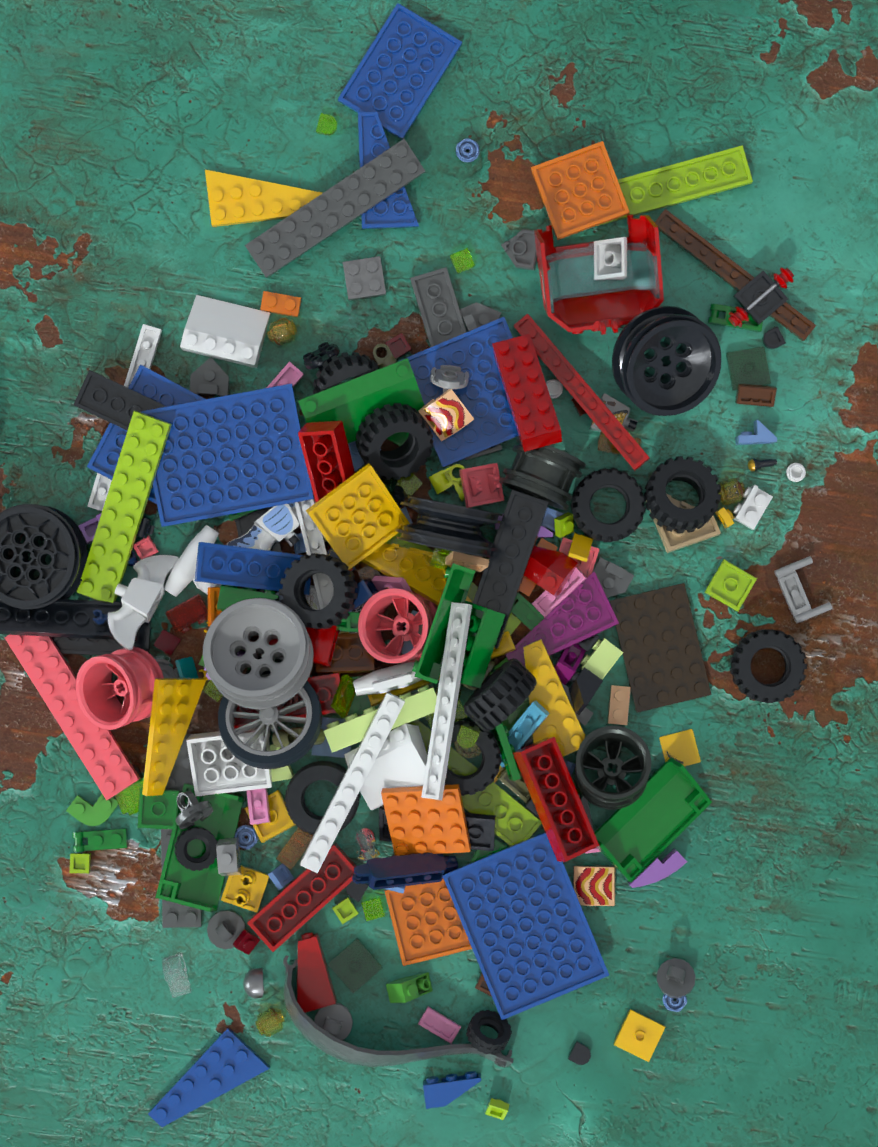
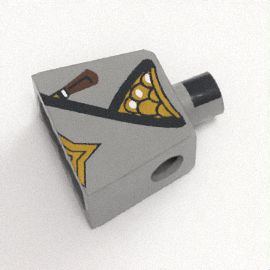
M604 393L601 401L625 429L634 432L638 421L628 417L630 408ZM592 421L589 429L602 432Z
M239 837L219 839L216 845L218 874L221 876L241 875Z

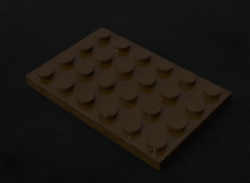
M684 583L609 601L619 622L615 627L620 648L623 652L622 656L636 713L711 695Z

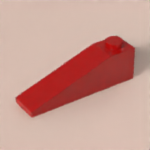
M534 546L524 576L552 595L559 596L579 563L562 552Z

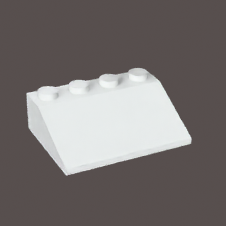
M196 295L184 329L180 348L183 351L257 368L271 313Z
M406 723L389 732L360 789L370 810L383 805L382 788L423 786L428 756L418 726ZM358 748L344 754L348 767Z
M259 726L237 736L243 743H246ZM266 728L251 745V748L263 751ZM220 731L191 734L186 740L195 796L272 787L271 769L255 768L237 759L224 744ZM269 741L267 751H270Z

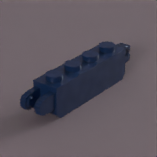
M429 852L373 858L367 860L366 864H361L354 868L355 874H353L352 880L356 884L368 883L369 887L373 890L441 882L443 879L442 875L458 868L456 856H443V854Z

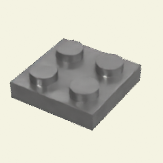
M380 256L343 262L349 301L386 295Z

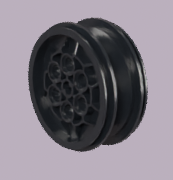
M675 306L656 307L633 318L618 336L612 355V372L619 389L638 408L658 416L681 414L699 405L714 388L721 370V349L714 332L694 314Z
M405 495L408 498V502H400V504L416 511L421 517L417 519L416 523L403 525L402 529L395 528L396 532L401 533V537L397 536V539L490 558L495 557L491 555L492 551L499 552V548L493 547V543L482 536L480 527L492 524L504 525L503 521L498 520V517L503 516V514Z
M36 504L16 505L0 513V601L15 608L37 609L48 606L59 599H68L73 595L81 584V577L88 558L85 537L75 521L58 509ZM22 534L26 536V540L23 544L20 542V536ZM41 536L45 540L43 546H40L38 543ZM10 549L14 551V556L12 559H10L8 556V552ZM29 552H31V554H30V557L32 558L31 561L28 560V559H29V556H28V553H29ZM48 554L52 558L50 564H47L45 561V558ZM17 567L21 569V574L19 577L15 575V570ZM35 570H38L40 573V577L37 580L34 578Z

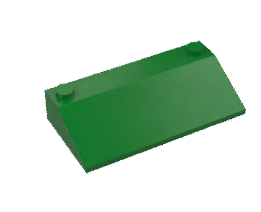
M408 358L298 400L306 423L342 421L348 443L357 440L356 434L357 431H360L359 426L361 422H365V417L368 414L374 413L373 410L376 408L381 409L383 405L390 404V406H393L394 403H401L402 406L406 404L418 411L425 406Z
M454 563L452 567H447L444 578H447V582L420 661L416 660L412 669V672H415L414 677L435 684L438 683L451 602L465 603L475 570Z
M670 757L648 779L646 788L639 799L625 808L618 809L594 833L599 843L597 848L632 883L712 801L686 768Z
M184 783L182 792L191 791L195 795L194 785ZM229 793L195 796L199 803L209 801L213 812L205 820L201 821L199 819L195 821V825L190 828H205L215 836L217 842L219 839L235 838L245 797ZM185 796L184 801L188 805V798ZM178 808V815H179V814H181L182 812H181V810ZM177 825V830H172L155 898L208 912L217 911L225 876L218 874L217 858L207 869L204 868L201 871H192L181 865L176 858L174 845L181 832L187 829H180ZM194 839L187 845V853L190 857L200 858L205 854L206 845L202 840Z

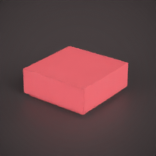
M149 535L147 539L143 538L133 545L141 560L159 552Z

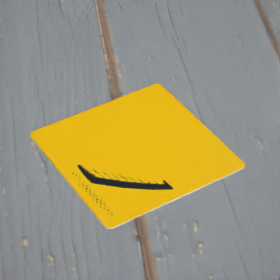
M692 729L659 738L665 762L670 757L683 766L701 762Z

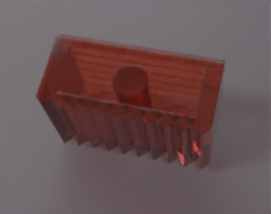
M197 594L165 612L175 632L184 634L193 629L191 625L197 622L200 625L208 621V606L201 594Z

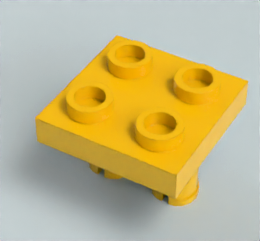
M241 865V875L228 877L221 901L257 913L269 876L266 873Z

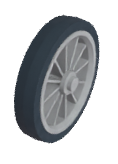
M265 671L261 677L266 678L271 672ZM306 681L305 685L297 693L302 698V701L284 709L281 708L285 703L272 708L255 709L259 714L236 712L238 705L223 696L218 710V725L221 738L228 750L243 763L260 769L285 767L306 755L315 744L322 725L321 704L310 683ZM306 706V718L283 716ZM234 717L258 719L237 729L234 728ZM281 722L305 723L300 735H298ZM259 726L246 743H243L237 736ZM278 726L296 738L286 747H283L278 735ZM266 728L263 751L251 748V745ZM270 729L276 733L282 747L281 749L267 751Z

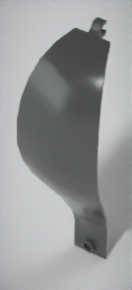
M286 955L283 959V965L286 968L283 992L286 1010L302 1035L317 1048L332 1057L349 1064L367 1067L395 1066L458 1054L480 1055L504 1068L511 1065L514 1061L511 1058L512 1050H509L506 1056L502 1055L501 1052L494 1055L484 1054L477 1051L472 1044H450L402 1051H378L360 1048L342 1041L319 1027L304 1013L295 999L291 986L292 970L296 968L298 960L296 959L293 965H289L287 963L289 956Z

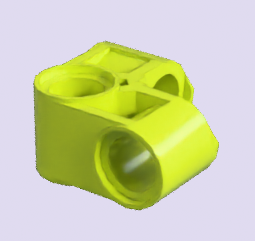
M455 464L428 477L437 494L454 485L461 502L465 501L461 478H454L452 476L454 468L465 469L464 466Z

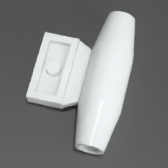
M205 525L190 541L164 586L167 592L177 597L192 580L196 587L207 595L209 587H221V584L194 581L199 542L215 544L219 535L216 530Z
M407 662L373 671L354 680L353 685L356 695L361 696L381 694L398 688H404L423 679L414 677L415 672H412L415 662Z

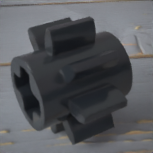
M142 517L136 536L147 539L148 534L153 535L155 526L151 525L152 520Z

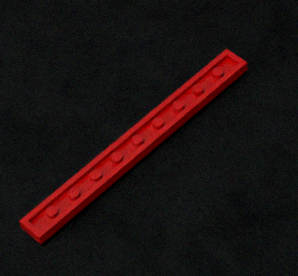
M526 314L513 325L521 336L530 334L538 357L634 471L650 459L529 314Z

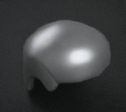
M263 968L251 969L245 974L243 981L244 990L251 998H262L264 994Z

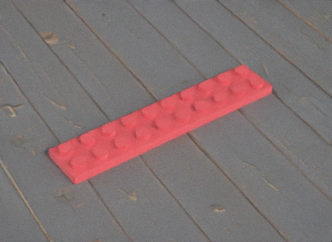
M10 634L6 636L5 640L105 799H111L140 780L139 775L111 731L97 727L84 715L76 695L77 677L52 637Z

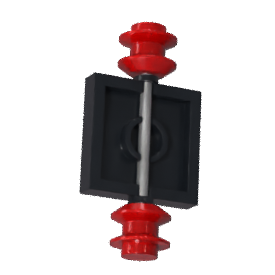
M780 268L781 273L779 275L773 274L774 282L764 270L733 296L742 307L736 306L735 313L729 312L730 317L728 319L735 327H742L741 322L743 320L749 321L748 314L758 325L761 324L788 300L779 287L786 289L787 282L793 283V273L788 268Z

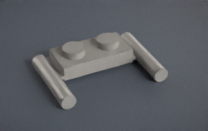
M811 556L774 571L796 624L832 609L830 602L811 609L795 571L812 564Z

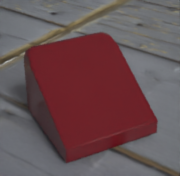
M163 629L153 646L172 655L181 639Z

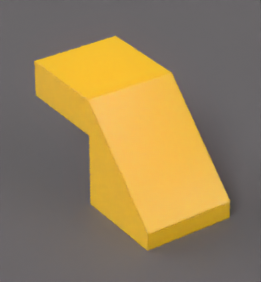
M574 532L568 556L587 562L593 538Z

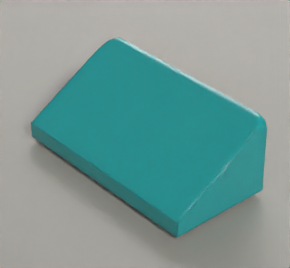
M193 657L175 661L179 678H198Z

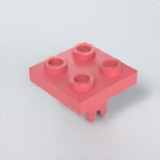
M497 463L459 470L467 508L504 501Z

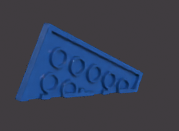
M358 112L360 168L390 148L377 112ZM405 186L361 215L362 229L419 227Z
M228 1027L151 1109L148 1115L161 1127H164L270 1069V1066Z

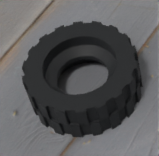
M202 827L187 828L177 837L174 852L177 860L185 868L192 871H201L204 868L207 869L215 862L214 860L217 858L216 845L218 842L210 831ZM194 839H200L206 845L205 854L200 858H192L187 853V845Z
M490 1010L476 1012L466 1030L469 1043L477 1051L491 1055L504 1050L512 1034L508 1020H501L500 1015L496 1011ZM484 1025L493 1028L498 1033V1037L496 1039L486 1037L481 1033L480 1027Z

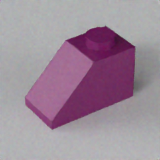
M578 644L564 649L554 665L560 681L564 685L571 679L586 652Z

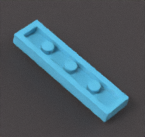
M536 700L531 703L509 731L507 738L509 744L513 745L515 752L524 746L550 714ZM501 757V764H500V766H501L502 768H505L504 763H503V760H502V757Z

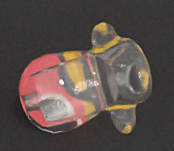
M368 828L359 830L355 836L356 842L360 847V850L357 851V854H359L357 859L364 862L379 856L380 853L375 848L376 840L373 831Z

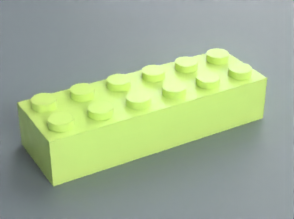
M425 685L417 689L418 693L411 695V692L400 695L399 697L404 699L405 703L392 729L434 713L437 699L434 687L429 688V685ZM375 706L363 710L364 714L357 716L354 713L347 716L342 723H339L337 720L327 724L324 734L332 753L361 742L378 708L375 709Z

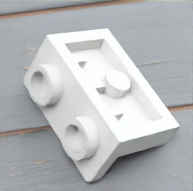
M757 485L746 488L743 493L744 500L742 504L738 503L733 511L735 514L734 520L751 530L755 529L773 496L759 489Z

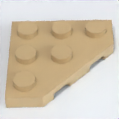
M667 494L668 499L675 506L682 509L695 508L694 506L683 501L680 502ZM714 516L702 528H696L694 532L690 533L687 530L684 533H677L676 529H673L672 532L667 531L666 526L662 525L660 527L657 525L658 520L656 518L653 519L667 553L721 534Z

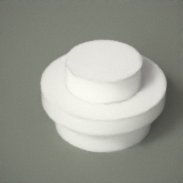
M551 379L546 382L550 397L552 399L558 398L563 391L560 381Z
M793 463L786 470L787 478L792 482L801 481L806 474L804 466L800 463Z

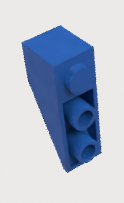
M470 1071L462 1076L448 1074L446 1078L428 1077L427 1080L423 1081L426 1109L448 1105L481 1081V1073Z

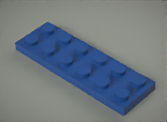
M199 542L194 581L279 592V589H283V584H280L281 578H285L287 575L284 571L286 568H291V563L294 560H300V557L303 555ZM311 577L305 584L304 595H309Z

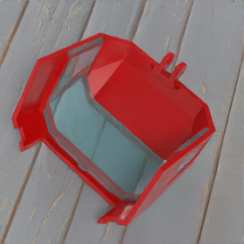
M633 214L627 215V277L624 280H594V241L554 247L551 224L546 226L545 231H542V229L534 231L543 306L548 317L568 332H572V334H581L584 330L600 331L601 335L606 334V327L612 328L613 333H618V328H621L622 325H627L637 315L661 305L664 301L659 230L649 215H640V218H633Z

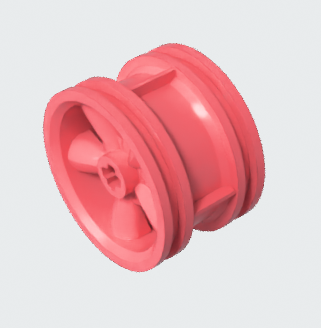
M396 588L379 591L368 599L359 615L358 632L362 645L371 656L382 662L407 663L415 662L416 660L420 661L438 605L414 591ZM409 600L413 602L419 610V612L415 616L411 613H408ZM392 603L399 614L394 620L383 615ZM404 623H406V626H405V627H406V630H403V628H404L403 624H404ZM423 624L422 634H419V625ZM392 630L395 637L386 646L381 631ZM411 640L414 648L408 653L401 655L404 641Z
M133 647L132 650L123 648L110 654L90 658L81 666L76 679V695L81 710L94 725L106 730L117 729L131 722L151 716L155 678H164L162 670L151 654L138 647ZM112 672L118 676L115 683H112L111 680ZM116 695L124 697L123 704L119 702Z

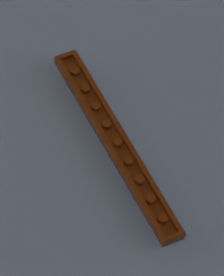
M665 209L655 221L659 231L738 292L754 279L751 274ZM787 302L770 315L802 341H805L816 326Z

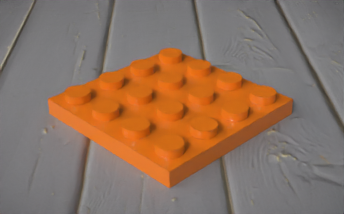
M603 141L531 167L557 240L630 213Z
M459 784L445 785L442 801L422 798L423 786L382 788L381 795L395 856L428 852L433 854L471 852V843Z
M444 879L441 882L405 886L404 893L385 890L403 966L472 949Z

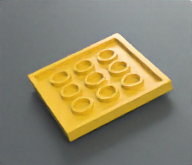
M369 463L305 510L341 562L349 567L348 570L399 533L395 531V528L402 529L403 525L410 524Z

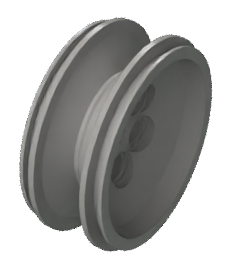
M252 598L229 606L215 618L204 639L203 661L210 679L225 698L245 708H272L290 700L305 685L313 666V646L304 623L291 608L271 599ZM253 636H259L257 641L250 642ZM272 639H278L275 645H269ZM240 650L246 651L243 656H237V653ZM277 657H284L281 663H275ZM245 668H251L250 673L242 674ZM265 671H270V672H271L268 677H266V678L261 677V675H262L263 672H265Z

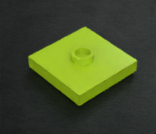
M723 559L704 593L738 612L757 578Z

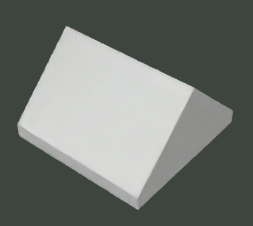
M627 237L594 241V280H624L627 277Z

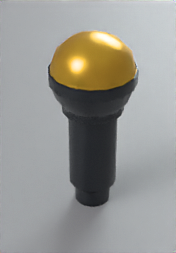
M751 459L748 462V469L756 472L761 468L777 465V460Z

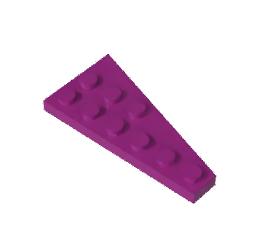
M595 571L536 625L531 632L515 645L516 650L506 654L508 660L512 658L518 659L525 666L523 647L542 639L549 656L619 624Z

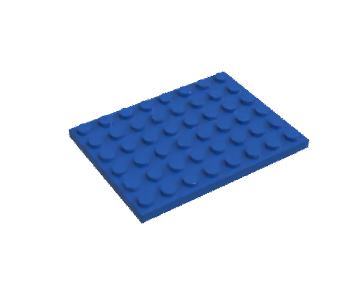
M293 384L141 411V413L172 424L153 482L161 527L314 499L298 436L301 426Z
M546 832L442 875L501 1020L609 976L563 862L557 861Z

